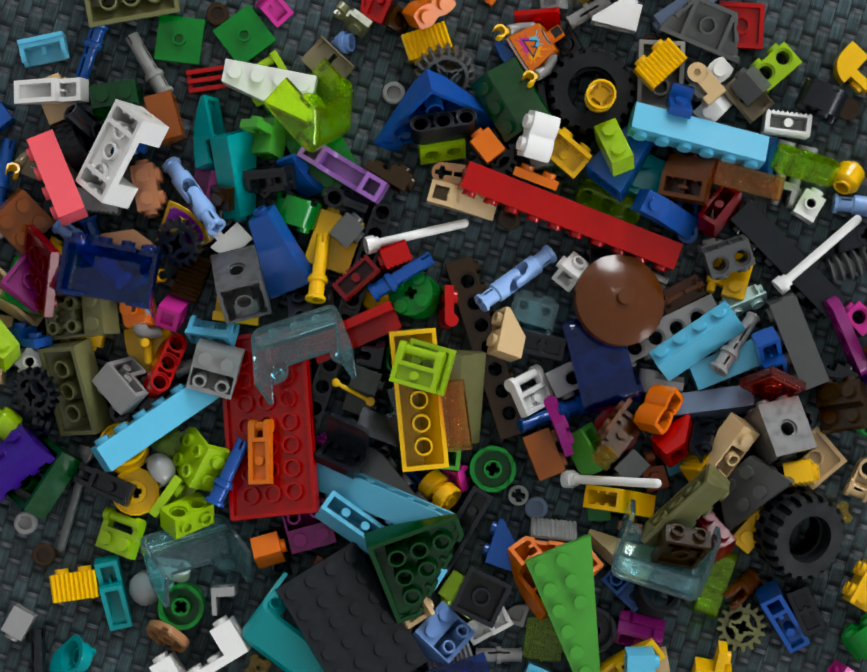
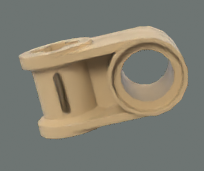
M867 457L857 460L843 490L844 495L850 494L861 499L863 503L867 501V474H863L862 465L867 462ZM854 487H857V488L861 489L862 491H858V490L854 489Z

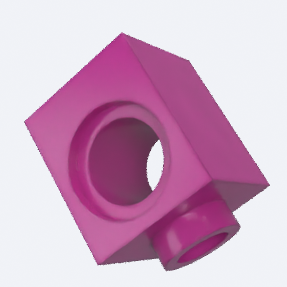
M168 294L158 305L154 325L176 333L186 321L190 301Z
M850 301L844 307L855 334L858 337H863L867 333V308L860 301L854 304ZM855 311L862 314L863 319L860 324L855 323L852 319Z

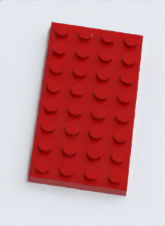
M282 329L237 336L235 347L245 349L231 400L222 398L225 447L231 452L237 437L243 439V442H248L249 420L263 422L264 419H273V484L248 485L247 449L232 480L233 489L228 492L230 521L318 513L320 509L317 462L314 458L316 446L309 347L304 339L308 337L307 329ZM263 431L258 432V437H263Z

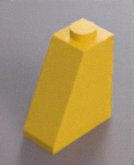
M586 484L583 507L650 518L654 514L656 495Z

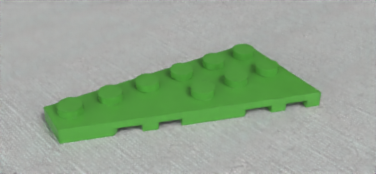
M589 533L525 559L573 672H600L591 534Z

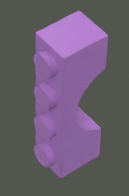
M309 135L297 153V156L377 205H379L390 187L384 180L354 164Z

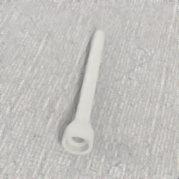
M860 215L852 217L788 274L778 275L771 282L777 291L785 295L791 289L792 281L859 225L862 217Z
M460 219L382 238L370 235L363 237V247L365 253L370 255L377 253L381 247L404 239L405 241L466 228L469 225V221L467 219Z
M566 470L560 476L563 488H575L579 484L660 488L662 485L660 479L580 475L575 470Z

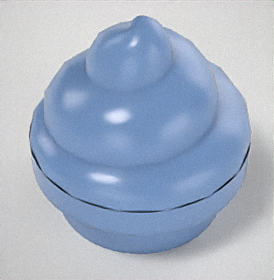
M348 31L339 32L334 40L331 41V45L342 54H348L355 49V37L353 33Z

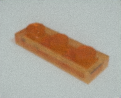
M718 161L712 184L780 201L785 178Z
M464 379L449 380L445 396H441L448 451L471 450L473 445Z

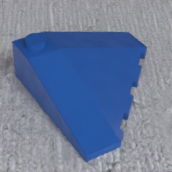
M426 69L411 84L374 140V143L392 152L401 150L400 145L414 143L411 140L410 121L414 116L458 108H471L476 112L477 130L479 128L485 130L487 127L491 130L495 125L478 99L445 76Z

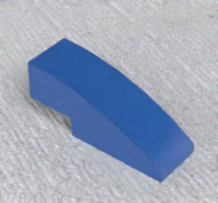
M771 326L751 334L756 357L769 395L772 396L790 389L791 382L787 361L782 353L780 338L774 327Z

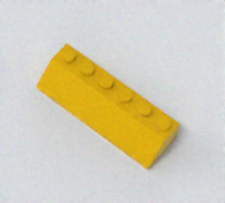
M436 328L388 331L392 367L401 340L410 342V338L437 345ZM393 382L402 472L449 468L442 396Z

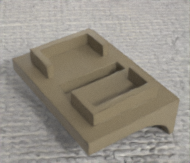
M322 35L300 59L333 91L355 69V66ZM333 55L337 56L323 72L320 71Z
M733 78L724 86L726 89L724 94L751 124L775 103L764 92L747 106L745 102L742 103L740 101L741 98L735 95L733 88L730 86L736 80V78Z

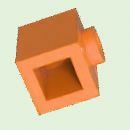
M489 127L485 130L479 128L471 135L470 145L486 165L505 152L506 148Z
M277 531L250 538L254 560L259 569L286 561L284 553L288 552L284 538L280 539Z

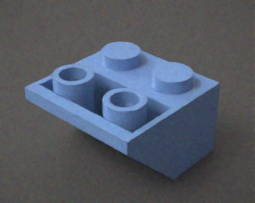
M441 601L433 608L435 614L421 621L411 634L426 658L448 665L476 632L450 609L445 602Z

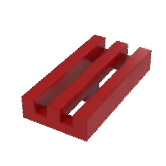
M224 65L187 70L189 94L229 89V87L223 84L193 88V84L222 80V75L192 79V76L221 72L224 70Z

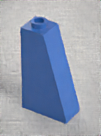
M628 124L622 129V132L634 154V169L613 177L601 151L586 164L587 176L620 203L626 197L655 144L646 140L637 141L631 136H627Z
M274 204L268 207L262 205L255 209L248 223L270 298L273 299L309 284L307 278L312 273V266Z

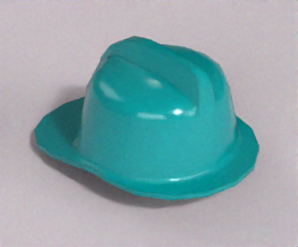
M73 635L54 653L50 661L49 671L84 672L89 668L92 658L96 654V649L84 642L79 635Z

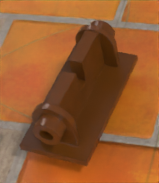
M697 274L663 291L666 315L707 294L704 289L705 285Z

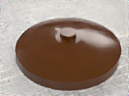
M625 255L602 257L585 268L574 288V309L581 326L591 337L605 345L613 347L635 345L648 338L656 330L662 319L664 295L660 282L649 267L635 258Z

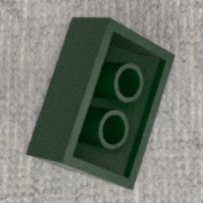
M517 57L489 70L471 84L505 143L516 141L522 136L524 130L522 121L529 110L552 115L534 86L532 88L527 87L528 82L531 80L524 79L521 81L525 70Z
M40 434L39 438L54 456L55 460L50 464L47 462L39 467V473L35 476L30 474L22 481V486L17 490L11 489L6 494L23 510L44 520L59 496L64 492L73 475L77 472L81 461L48 437Z

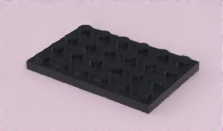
M354 542L275 589L276 594L324 672H412L428 662L410 630H407L403 623L397 624L380 581L358 545Z

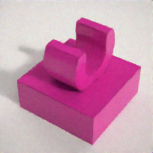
M460 465L459 471L442 469L443 474L448 478V482L456 485L462 493L469 489L468 483L471 481V477L465 475V470L469 469L468 466Z

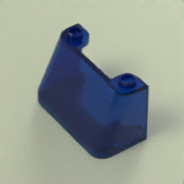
M578 319L562 322L582 404L587 414L615 408L621 400L626 402L629 397L633 399L631 403L642 401L641 395L645 394L641 381L637 382L627 347L608 346L595 340L584 330Z

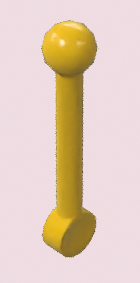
M338 378L332 380V386L340 387L366 401V405L373 406L375 404L373 397L362 395L340 383Z

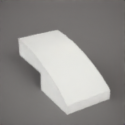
M504 606L493 629L473 619L466 622L476 632L470 639L473 646L514 625Z

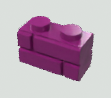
M620 610L616 622L617 634L614 643L632 646L653 638L657 645L661 647L666 621L658 617L637 614L632 610Z

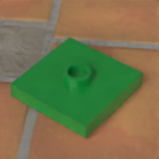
M250 4L213 30V33L234 60L247 63L277 42Z
M172 15L159 16L154 60L200 66L206 21L204 19Z

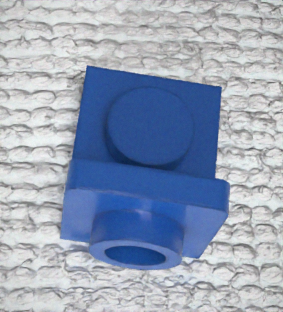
M675 82L672 83L666 100L668 114L687 119L691 118L693 112L691 100L695 91L694 87Z

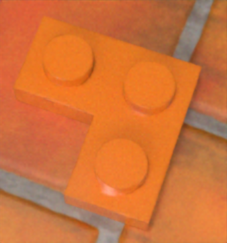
M522 163L521 166H515L512 175L556 191L559 184V179H556L557 174L544 170L543 173L534 172L535 167Z

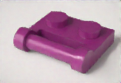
M548 396L544 399V405L553 425V430L556 433L565 457L574 454L571 444L575 442L570 430L568 431V422L565 415H560L557 398L555 396Z

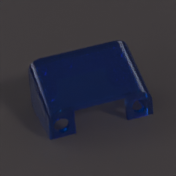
M72 232L71 236H64L55 293L77 297L83 295L121 302L127 306L144 309L151 308L163 253L158 251L159 246L145 244L141 247H135L136 242L122 240L121 244L113 243V238L99 236V239L96 240L89 238L90 234L82 232Z

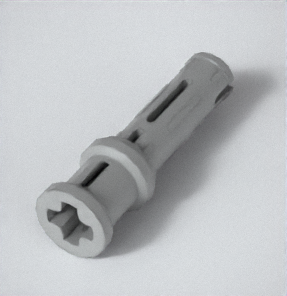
M134 32L128 35L125 40L145 73L146 83H150L155 94L168 90L173 92V87L169 86L165 80L163 70L154 63L139 33Z
M751 311L747 312L741 322L746 330L731 339L727 345L720 347L719 355L715 361H711L709 364L713 372L723 377L728 375L729 367L733 361H737L739 358V350L760 321V317Z

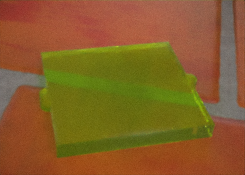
M527 617L523 657L539 659L540 662L544 660L560 662L562 646L551 620L546 617L540 622L538 618Z

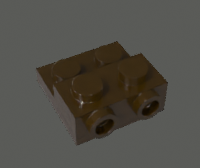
M368 159L364 166L365 170L390 185L389 188L402 196L405 195L406 191L411 193L417 183V179L411 174L410 168L401 163L398 166L393 163L388 171L387 165L375 159L373 162Z
M846 376L844 381L836 382L834 379H829L830 381L816 386V407L820 409V432L828 434L867 428L866 384L861 379H858L856 376Z
M665 524L658 534V544L650 554V562L695 570L711 549V532L701 527L687 528L681 524Z

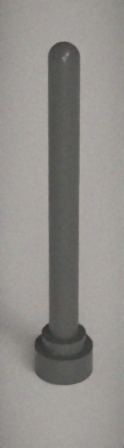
M80 444L78 453L82 463L89 465L90 461H93L95 456L90 449L94 446ZM78 468L76 476L85 478L87 472ZM74 482L56 546L58 552H64L82 492L83 486Z

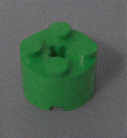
M278 191L275 206L288 227L289 224L296 226V231L306 234L311 233V230L315 231L323 204L317 203V206H314L315 201L292 194H286V197H283L284 192Z
M420 272L399 285L397 291L389 292V300L398 313L414 320H424L431 317L435 313L437 306L440 305V287L431 277Z
M486 446L479 449L471 458L469 472L471 479L480 489L487 492H498L507 488L514 480L516 464L507 450L498 446ZM492 462H495V466L499 468V471L489 475L486 466H491Z
M175 583L166 588L159 597V617L162 622L178 630L190 629L203 618L207 607L206 598L201 589L192 583ZM178 601L186 602L187 605L185 606V608L187 609V611L185 609H182L181 611L178 610Z
M867 613L861 616L862 621L856 625L850 623L844 627L840 641L856 663H860V658L864 661L867 660Z

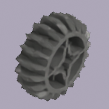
M437 43L436 50L433 51L429 47L428 55L421 53L422 60H416L418 68H415L413 71L414 75H416L414 81L426 69H430L435 64L436 68L433 72L442 75L441 68L443 72L447 73L449 80L453 83L454 78L462 70L461 77L455 84L468 92L466 87L472 88L471 84L473 82L471 80L476 78L473 72L475 71V66L472 64L471 56H466L467 53L464 49L459 51L457 45L451 49L448 43L445 44L444 48H441L440 44ZM442 60H452V61H451V62H443Z

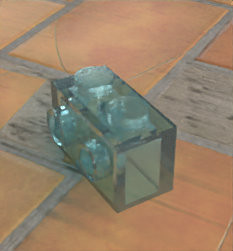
M521 289L520 292L516 291L511 304V310L517 321L552 331L560 304L555 303L556 298L543 295L541 299L534 297V292Z

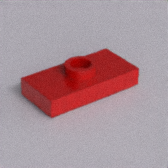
M560 8L514 11V23H540L548 31L557 24L560 26Z

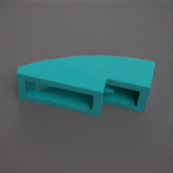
M202 95L199 99L194 123L193 146L196 169L211 171L215 170L209 137L224 134L225 128L219 98Z
M112 554L95 558L94 567L99 582V592L110 631L132 627L131 610L119 556Z

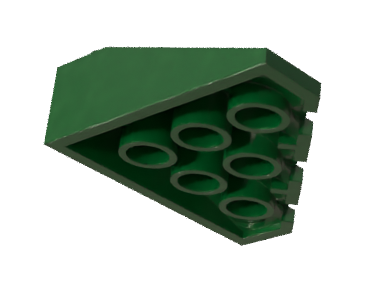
M456 513L389 525L364 534L367 550L397 624L421 615L424 610L422 603L426 596L431 597L438 584L436 577L441 568L445 570L453 556L451 550L455 542H461L464 532Z

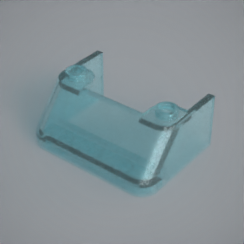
M334 305L319 307L259 327L251 336L254 385L269 405L274 404L272 386L282 383L288 377V366L330 353V357L335 363H342L352 379L356 378L353 347L341 314Z
M631 499L619 530L611 562V570L614 576L684 600L693 601L698 599L702 594L722 542L720 527L715 526L711 536V549L695 570L650 562V554L654 547L640 543L642 529L638 524L633 523L636 515V503L634 499Z
M214 515L215 523L177 540L165 530L147 534L141 538V552L151 587L165 608L170 607L169 589L174 585L172 575L213 563L217 569L224 572L238 569L246 582L251 581V551L226 517Z

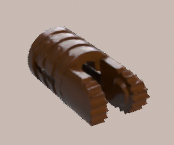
M746 569L722 594L726 599L735 595L729 603L730 609L736 610L760 586L761 579L756 572Z

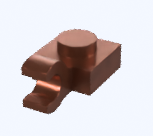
M654 451L643 452L644 458L650 466L642 473V477L660 479L662 482L660 488H646V492L649 493L670 487L664 464L657 465Z

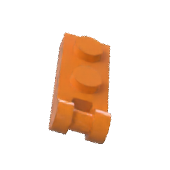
M264 419L263 422H258V420L248 421V485L273 484V419ZM259 431H263V437H258Z

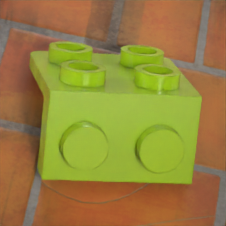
M190 427L183 436L177 453L173 456V463L176 471L188 487L211 492L214 486L213 480L220 476L231 452L227 448L208 444L195 427Z

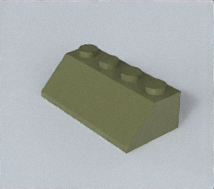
M84 0L89 28L181 12L180 0Z
M70 339L39 348L38 353L43 371L47 370L48 377H54L52 380L53 384L59 385L55 390L61 393L57 397L60 402L54 409L60 436L95 435L112 425L107 400L98 392L97 387L92 382L93 378L99 373L91 339Z
M456 350L457 353L445 396H442L447 446L479 443L486 352Z
M709 463L645 522L641 542L645 545L656 547L658 544V534L665 524H681L684 527L693 528L697 523L696 520L701 515L703 517L708 515L717 501L722 502L729 495L730 481Z

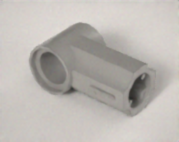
M640 368L636 391L647 393L654 384L677 388L682 393L684 377L677 376L668 381L660 371Z

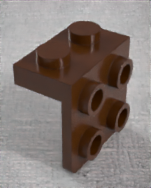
M630 397L626 402L620 401L595 434L598 439L594 445L616 461L640 430L634 423V416L626 410L633 401Z

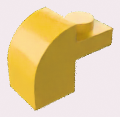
M853 41L835 59L833 74L840 86L848 81L850 82L849 87L854 92L864 95L867 93V78L857 69L867 59V54Z
M718 640L713 660L695 656L691 672H732V664L730 663L731 651H728V643Z

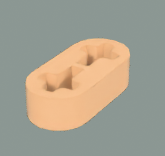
M447 162L436 163L432 168V177L436 180L459 185L461 177L454 176V173H462L466 165ZM440 167H445V171L452 172V176L444 175L443 179H440L439 175L435 174V171L440 170Z

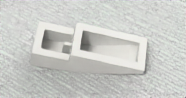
M42 78L14 81V104L89 103V80L85 78Z

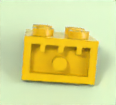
M863 558L862 561H858L852 570L854 576L851 581H847L841 591L843 596L841 598L867 612V559Z

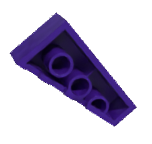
M20 423L0 444V502L6 498L8 491L11 489L17 490L22 486V481L30 474L35 476L39 473V467L46 462L50 464L55 460L41 439Z

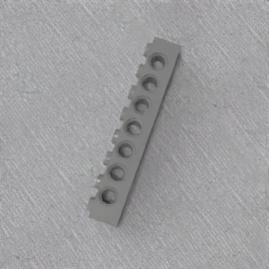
M712 294L663 316L660 324L654 331L661 336V341L658 345L674 335L670 331L671 323H679L682 330L692 323L690 317L693 312L703 316L716 307L717 304ZM648 337L638 343L640 345V352L637 355L631 354L628 347L603 345L545 373V376L554 396L565 400L574 396V390L580 387L584 391L596 385L594 382L596 379L603 377L605 381L615 376V370L621 367L626 371L636 366V360L644 357L645 361L651 359L652 357L649 352L658 345H653ZM610 352H616L619 355L620 360L618 364L612 365L608 362L607 357ZM589 362H596L598 364L599 371L596 375L588 373L587 365ZM569 372H575L579 377L575 385H570L566 381V375Z

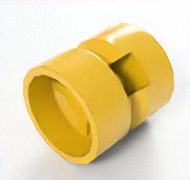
M606 79L594 80L589 84L584 94L586 107L594 113L608 111L616 99L615 86Z
M438 469L428 473L418 486V491L427 500H432V504L448 511L454 507L462 494L461 490L452 482H448V478Z

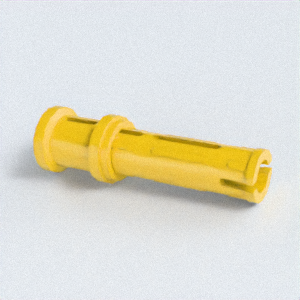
M322 233L316 234L312 273L307 278L309 289L308 294L305 295V301L313 304H323L326 302L324 290L325 285L328 284V278L325 273L331 235L327 233L324 235V242H322Z

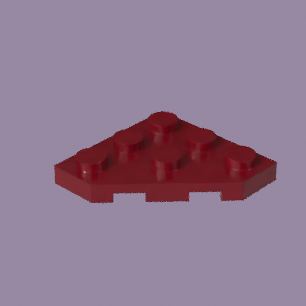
M26 225L24 249L25 254L29 255V261L32 267L28 268L31 286H35V292L38 296L34 299L35 306L44 318L53 317L54 308L57 306L55 292L56 287L59 285L57 273L58 265L61 264V253L36 225Z

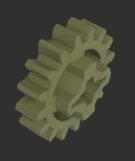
M746 602L744 607L741 604L734 611L730 609L728 604L729 610L721 609L723 617L716 618L721 624L715 626V629L722 632L717 637L719 639L725 638L728 645L731 643L732 651H735L737 646L741 652H745V646L753 650L754 642L761 644L758 637L765 636L761 628L767 626L765 623L760 622L764 615L756 614L759 610L757 607L750 610L751 605ZM739 612L737 617L729 618L733 613ZM750 614L755 620L756 627L752 626L749 621ZM743 621V624L750 630L741 629L739 632V629H737L732 623L741 624ZM726 626L732 631V639L726 632ZM749 634L753 635L750 639L741 642L743 637Z

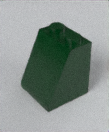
M135 79L89 86L92 110L98 121L105 122L116 99L138 106L144 104L142 87Z

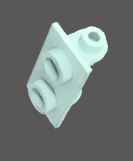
M753 284L747 287L743 301L739 302L723 297L722 301L718 303L720 304L726 300L737 317H740L748 310L761 308L766 303L767 292L763 290L761 284Z

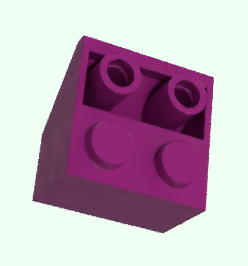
M325 497L319 499L320 506L324 502ZM316 513L282 516L292 554L336 543L338 541L336 532L314 517Z

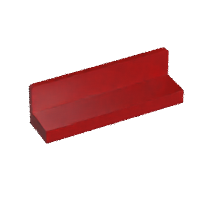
M387 301L304 339L307 346L311 348L317 363L321 364L389 334L388 331L399 330L402 328V325L392 302Z

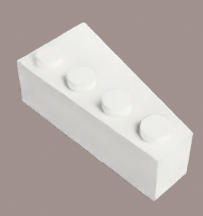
M225 59L221 80L223 85L280 110L291 117H295L304 123L310 124L318 83L317 76Z

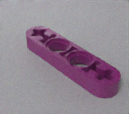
M834 295L824 301V306L849 364L855 368L854 372L859 374L858 377H861L867 373V359L843 304Z

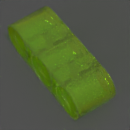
M779 144L770 167L778 173L830 187L840 168V163L833 158L787 144Z
M590 178L581 182L576 196L579 204L631 224L638 221L640 214L627 210V208H631L635 197L627 194L620 203ZM584 190H589L593 194H587ZM605 199H610L614 203H608Z
M730 553L717 562H712L711 559L708 571L695 598L693 610L714 618L717 616L723 600L722 594L727 589L736 564L737 554Z

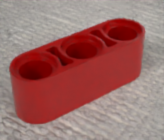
M178 333L172 334L160 344L143 382L144 388L149 392L147 397L156 398L170 387L187 347V342L182 335ZM162 362L166 364L167 369L163 367ZM153 381L159 385V388L155 387Z

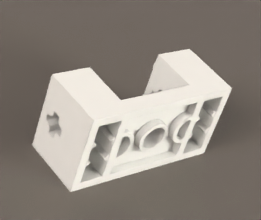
M116 99L75 181L101 203L128 209L138 188L125 179L123 174L139 143L159 148L169 127L142 106ZM114 147V153L111 155V149Z
M224 615L212 623L214 627L209 631L220 651L211 655L207 659V664L202 665L200 662L186 671L176 653L173 651L169 654L166 650L152 660L154 664L149 669L151 672H215L247 653L252 647L243 640L242 629L234 615L229 618L227 615Z

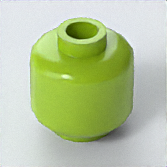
M9 407L0 408V438L2 440H5L9 433L16 429L19 423L22 424L23 418Z

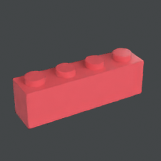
M51 129L26 139L29 148L25 150L30 162H36L37 167L34 168V172L38 181L43 180L45 187L41 189L46 201H52L53 206L50 207V211L54 220L59 219L63 227L88 217L53 130Z

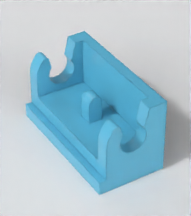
M63 31L17 40L21 60L25 68L70 59L66 35Z
M192 315L184 333L193 344H197L200 337L235 346L240 325L239 323L227 325L222 322L205 321L197 318L196 315Z

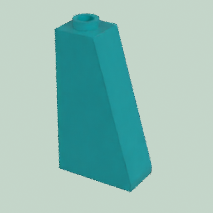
M238 129L209 137L217 184L234 187L235 210L223 211V218L233 219L234 222L247 220V216L252 215L256 209V194H254V191L253 193H248L245 176H243V171L256 168L257 156L251 153L254 135Z

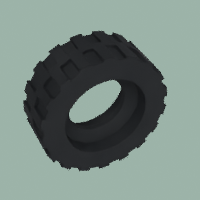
M66 121L56 126V137L68 163L75 171L80 172L93 145L92 143L84 142L80 132Z

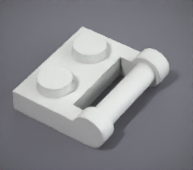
M534 364L525 373L515 378L511 377L504 382V387L511 393L521 418L528 417L544 408V399L548 396H554L545 373L538 364ZM535 379L536 384L522 392L520 385Z

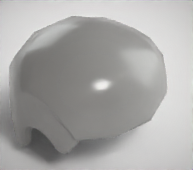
M155 453L145 459L149 474L155 481L160 483L159 488L167 486L174 475H176L174 463L167 455Z
M146 569L136 573L129 582V594L133 601L141 606L156 603L162 592L166 589L165 581L151 578L147 574Z

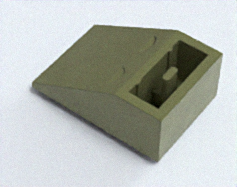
M98 287L55 293L57 306L54 308L53 317H45L47 336H52V341L120 334L116 288Z

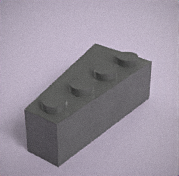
M790 290L785 295L780 294L765 300L768 307L766 313L770 323L774 322L777 328L776 333L786 352H783V355L786 358L787 365H792L795 372L791 374L795 386H800L805 391L830 381L796 295Z

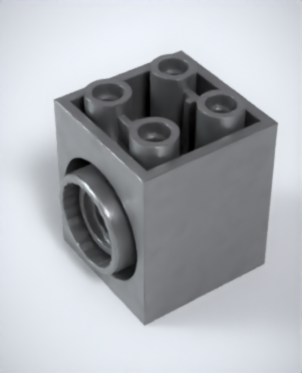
M255 244L210 255L215 289L227 325L272 314L269 294Z
M783 395L772 402H769L768 399L759 401L755 404L756 407L748 410L747 415L743 417L760 434L750 448L752 454L763 460L766 465L776 468L783 466V463L800 461L817 448L798 395L793 397Z

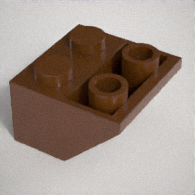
M671 153L662 171L658 194L673 201L708 206L717 161Z

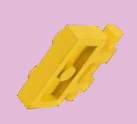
M736 252L735 260L741 259L744 254ZM722 258L715 259L713 267L720 266ZM750 266V269L745 272H732L728 274L729 276L726 279L722 280L711 279L707 275L705 291L714 293L716 286L723 288L721 297L739 302L743 301L753 266Z

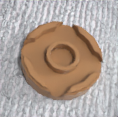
M150 620L146 626L148 636L161 646L170 645L171 651L185 652L189 646L188 638L178 629L165 622Z

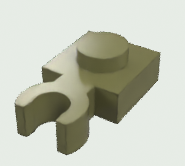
M340 1L335 7L336 10L333 12V15L337 19L345 21L344 26L351 33L363 39L367 35L373 21L355 8L353 11L350 10L345 2Z

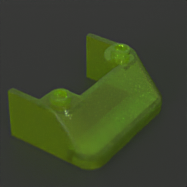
M326 58L310 73V75H315L318 78L316 93L302 94L286 77L263 101L268 110L299 144L309 152H316L342 137L351 129L352 85L337 72Z

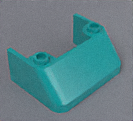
M284 572L243 627L241 632L242 638L247 644L285 672H324L299 630L280 617L285 611V607L276 594L275 589L280 587L288 574Z

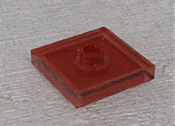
M773 366L743 377L739 382L741 388L765 400L768 399L769 402L776 401V398L783 395L790 397L806 390L805 382Z

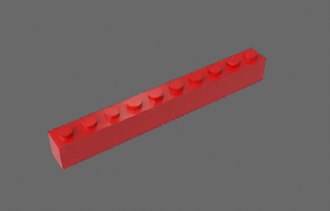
M472 161L466 163L457 187L463 190L462 195L473 199L475 195L484 198L483 203L493 207H496L497 204L505 207L504 211L514 215L520 212L527 215L526 219L539 224V221L548 223L547 227L558 232L561 229L569 231L568 236L578 240H581L582 237L590 240L589 244L603 248V245L612 248L611 252L616 255L628 254L644 264L645 262L653 264V269L666 273V270H674L683 247L682 243Z

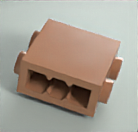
M148 159L135 161V165L129 166L132 184L138 188L135 194L137 211L147 217V219L160 217L161 213L166 211L165 206L168 205L167 194L161 188V183H164L162 169L160 170L153 162H148Z

